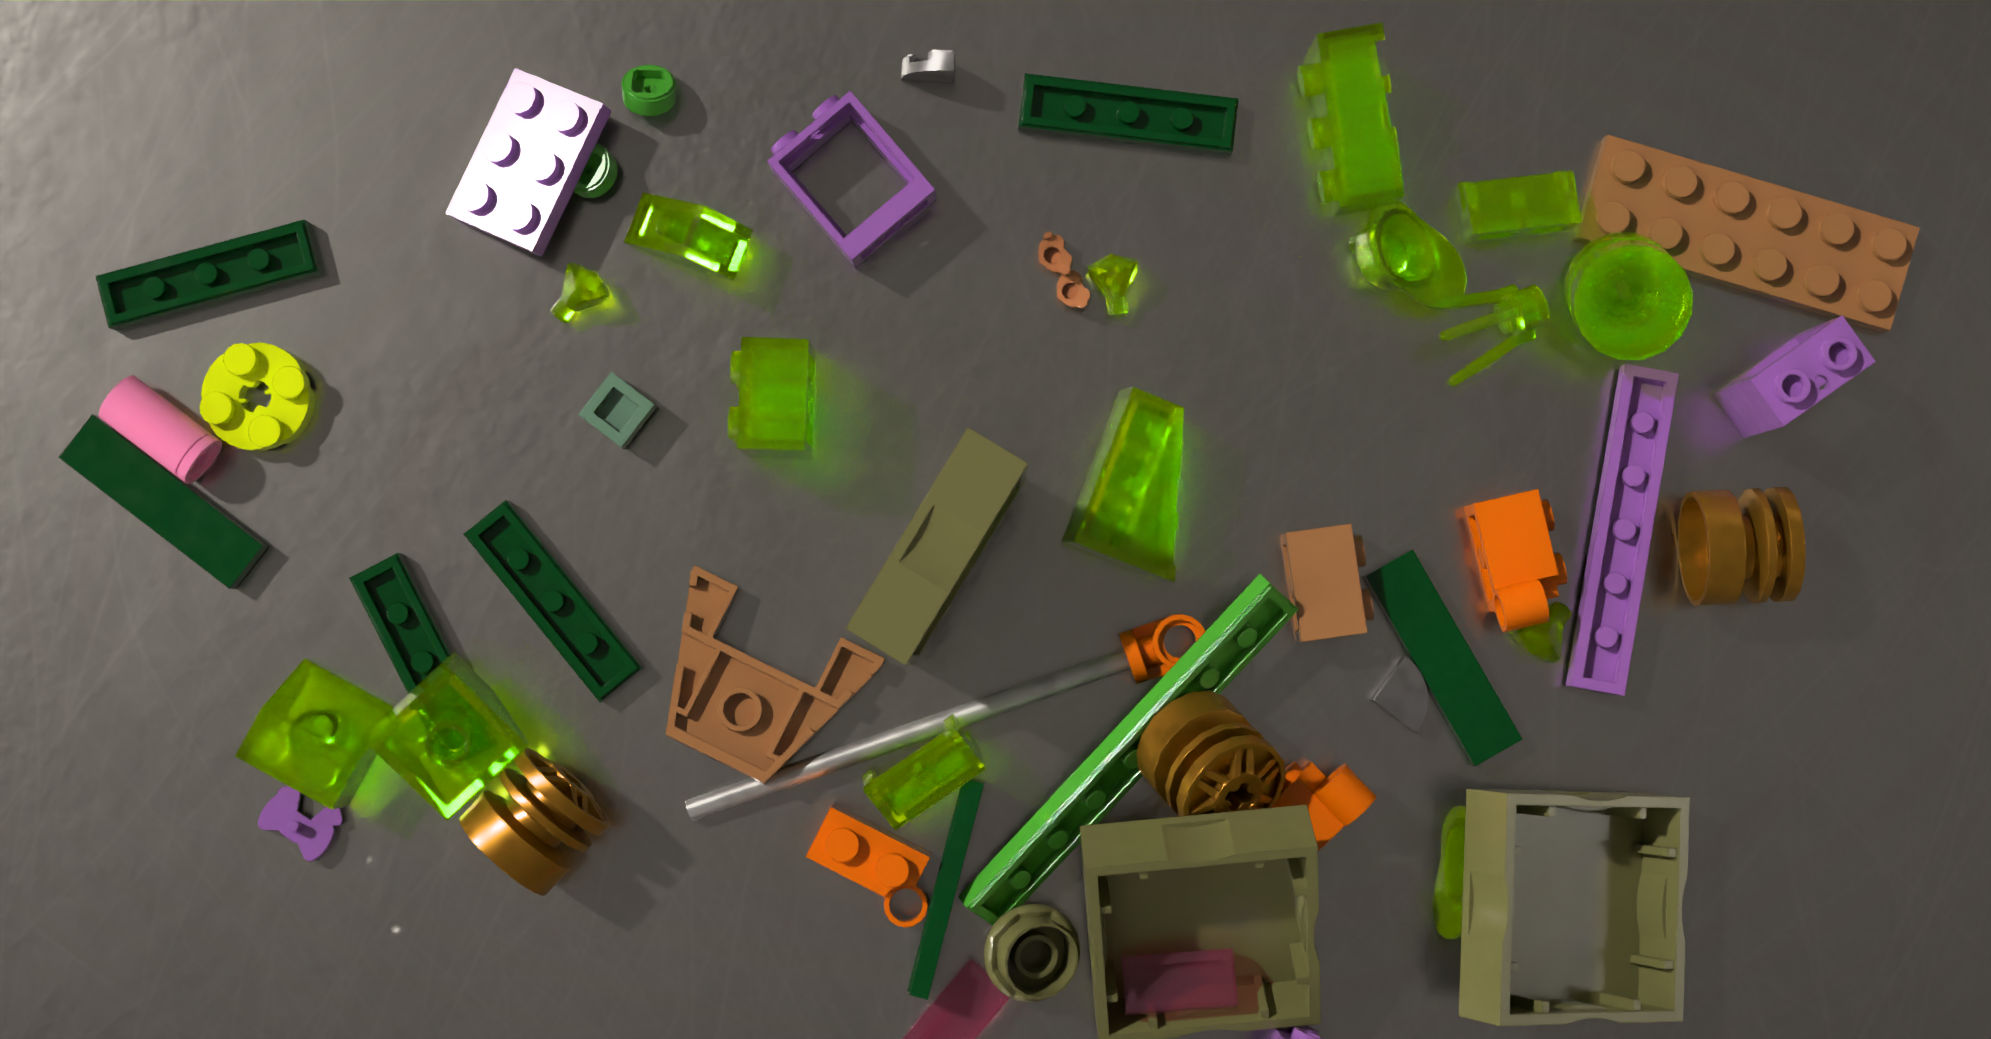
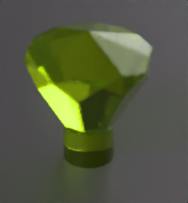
M1110 254L1087 266L1089 277L1106 298L1107 313L1122 314L1129 312L1127 294L1138 271V260Z
M572 262L567 265L562 296L550 311L558 320L568 323L577 311L604 303L611 297L610 292L596 272Z
M1553 602L1549 608L1550 617L1548 623L1514 630V638L1528 654L1543 662L1556 663L1561 659L1563 627L1571 617L1572 612L1566 605L1560 602Z

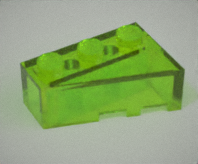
M1383 22L1318 33L1304 58V65L1298 66L1300 92L1303 98L1311 97L1314 118H1308L1307 121L1310 145L1313 151H1321L1324 167L1323 171L1317 172L1319 195L1323 204L1330 202L1333 217L1396 206L1405 196L1397 131L1395 126L1391 127L1385 93L1392 92L1390 75H1381L1376 43L1385 40Z
M1135 387L1119 391L1062 542L1160 581L1175 582L1174 546L1175 530H1178L1179 512H1176L1178 477L1181 475L1184 407Z

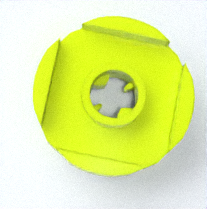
M238 343L228 347L225 353L219 356L207 371L201 390L200 414L210 424L214 433L228 444L248 451H268V449L277 448L283 443H290L305 430L314 411V389L310 387V380L304 365L290 352L267 343ZM260 382H264L269 387L264 393L271 395L270 403L267 407L258 405L254 412H252L246 405L249 402L248 399H245L246 393L249 388H256Z

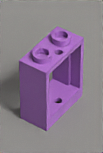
M849 91L841 99L837 95H833L819 105L812 114L815 121L798 134L796 130H791L782 136L772 146L770 151L773 153V156L767 160V163L773 174L850 264L856 268L937 200L934 187L855 95ZM850 122H853L904 181L906 186L846 235L792 171Z
M1842 315L1797 334L1712 395L1742 437L1746 438L1785 426L1876 361ZM1826 383V385H1825V387H1824L1823 389H1818V388H1820L1822 385H1824V384Z

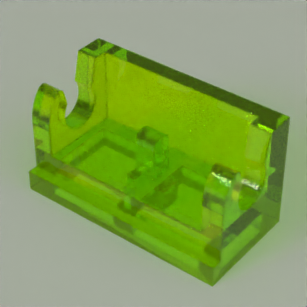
M1562 170L1546 174L1476 182L1466 181L1456 184L1463 243L1566 232L1582 222L1573 171Z
M954 714L943 720L946 731L877 777L873 769L862 775L864 793L895 831L986 770L977 741L969 731L966 733L962 731L959 721Z

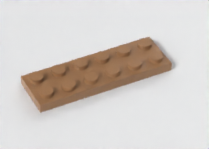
M1606 135L1602 139L1573 241L1833 319L1843 315L1850 324L1885 333L1891 331L1920 227L1619 137Z

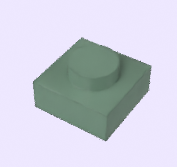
M611 371L578 415L618 446L625 449L657 406Z

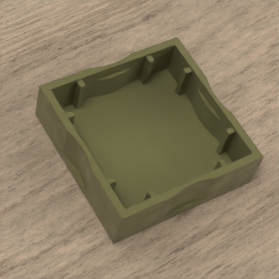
M967 427L845 629L902 664L914 665L1026 481L1027 474L1025 473L1028 463Z
M1466 789L1459 1016L1496 1026L1567 1025L1571 1022L1591 1018L1616 1023L1683 1022L1685 938L1682 924V903L1688 872L1690 797L1634 792Z
M1307 805L1080 826L1093 1002L1098 1039H1167L1208 1030L1252 1031L1321 1024L1320 961L1314 941V927L1319 912L1318 845Z

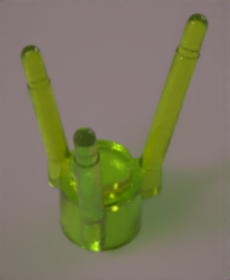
M1511 284L1497 290L1455 295L1434 300L1433 306L1436 309L1499 302L1494 304V313L1441 331L1439 334L1441 341L1462 337L1497 324L1504 334L1511 332L1513 334L1449 378L1451 386H1457L1467 378L1472 377L1518 345L1535 340V329L1550 323L1547 301L1536 284L1518 289L1515 284Z

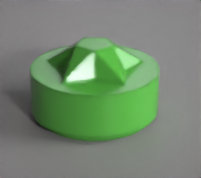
M656 65L638 66L629 70L622 79L623 103L633 113L643 116L660 115L669 111L676 102L675 77L663 67Z
M596 143L573 191L584 198H596L603 195L612 187L617 177L618 167L615 157L599 143Z

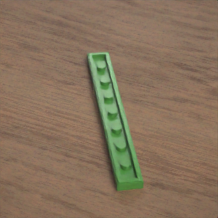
M1259 574L962 891L958 897L964 906L991 925H994L1004 913L1022 906L1081 843L1080 826L1098 824L1142 778L1143 775L1138 769L1136 753L1141 735L1152 718L1171 701L1188 693L1212 691L1220 694L1299 609L1267 579Z

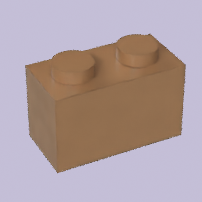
M1352 524L1281 534L1280 541L1289 600L1299 609L1292 616L1295 642L1367 633L1366 622L1373 621L1374 610L1370 590L1368 588L1361 589L1358 567H1365L1366 565L1365 548L1361 534L1353 535Z

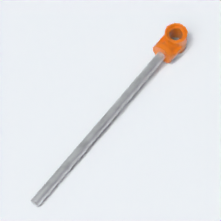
M1181 613L1169 614L1164 618L1118 633L1123 646L1121 650L783 766L765 785L749 778L685 801L690 819L694 821L1130 669L1136 684L1165 675L1182 657L1170 655L1164 647V637L1170 628L1178 625L1188 627L1193 633L1194 643L1206 631L1199 621L1189 615Z

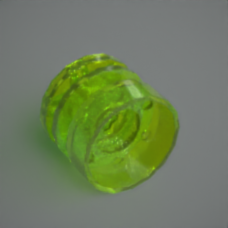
M1612 232L1590 241L1574 256L1565 276L1564 300L1578 330L1598 352L1618 360H1644L1666 351L1682 336L1692 316L1693 290L1685 270L1656 240L1636 232ZM1621 280H1624L1631 286L1630 291L1633 296L1627 301H1623L1622 298L1616 296L1617 289L1614 285Z

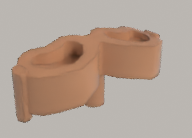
M1051 231L1046 232L1039 244V262L1049 271L1061 274L1057 283V298L1072 309H1086L1089 306L1091 293L1084 287L1082 276L1077 271L1071 269L1073 258L1065 250L1063 238L1053 234Z

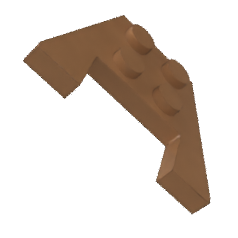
M694 565L690 573L688 599L683 618L681 644L673 682L666 736L765 785L882 668L885 658L841 637L816 687H812L714 639L739 592V587Z

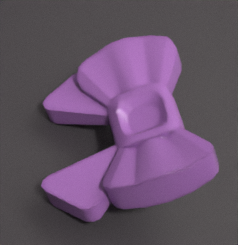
M294 783L282 787L278 790V794L263 808L258 819V827L262 830L280 831L283 836L294 843H298L302 856L306 861L314 862L322 857L331 847L336 835L334 826H340L344 822L341 804L337 801L331 802L310 820L298 812L303 786L300 783Z

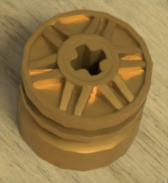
M1788 487L1768 488L1764 493L1760 488L1746 489L1743 491L1738 502L1729 489L1691 491L1686 493L1681 503L1678 518L1677 545L1682 583L1687 598L1693 606L1736 604L1742 594V590L1751 603L1767 602L1769 598L1773 602L1794 601L1801 591L1805 574V531L1800 507L1794 493Z
M1212 691L1191 692L1167 704L1152 718L1142 733L1136 753L1139 771L1178 817L1272 808L1280 797L1286 778L1284 760L1275 748L1263 738L1256 728L1249 724L1246 718L1225 696Z
M526 747L514 758L516 766L522 774L511 768H505L499 774L501 783L512 798L507 800L489 790L483 791L462 814L459 821L472 842L496 866L528 890L544 896L571 869L570 861L559 844L563 842L571 848L585 852L592 846V843L583 828L599 836L611 823L605 812L595 802L591 792L580 780L560 764L552 762L540 753Z

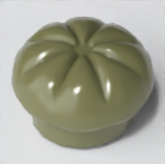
M1042 904L1022 905L1004 913L992 926L984 947L985 968L991 982L1007 997L1022 1002L1042 1001L1055 996L1065 989L1075 976L1080 959V943L1073 924L1057 909Z

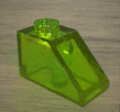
M643 193L624 243L701 273L734 281L737 271L746 257L747 245L753 230L705 205Z

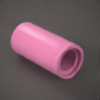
M134 375L119 382L107 395L99 410L100 419L186 484L193 483L199 479L216 460L222 448L221 440Z

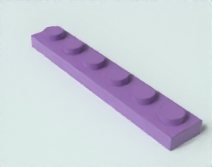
M1630 364L1620 366L1566 686L1625 696L1679 373Z

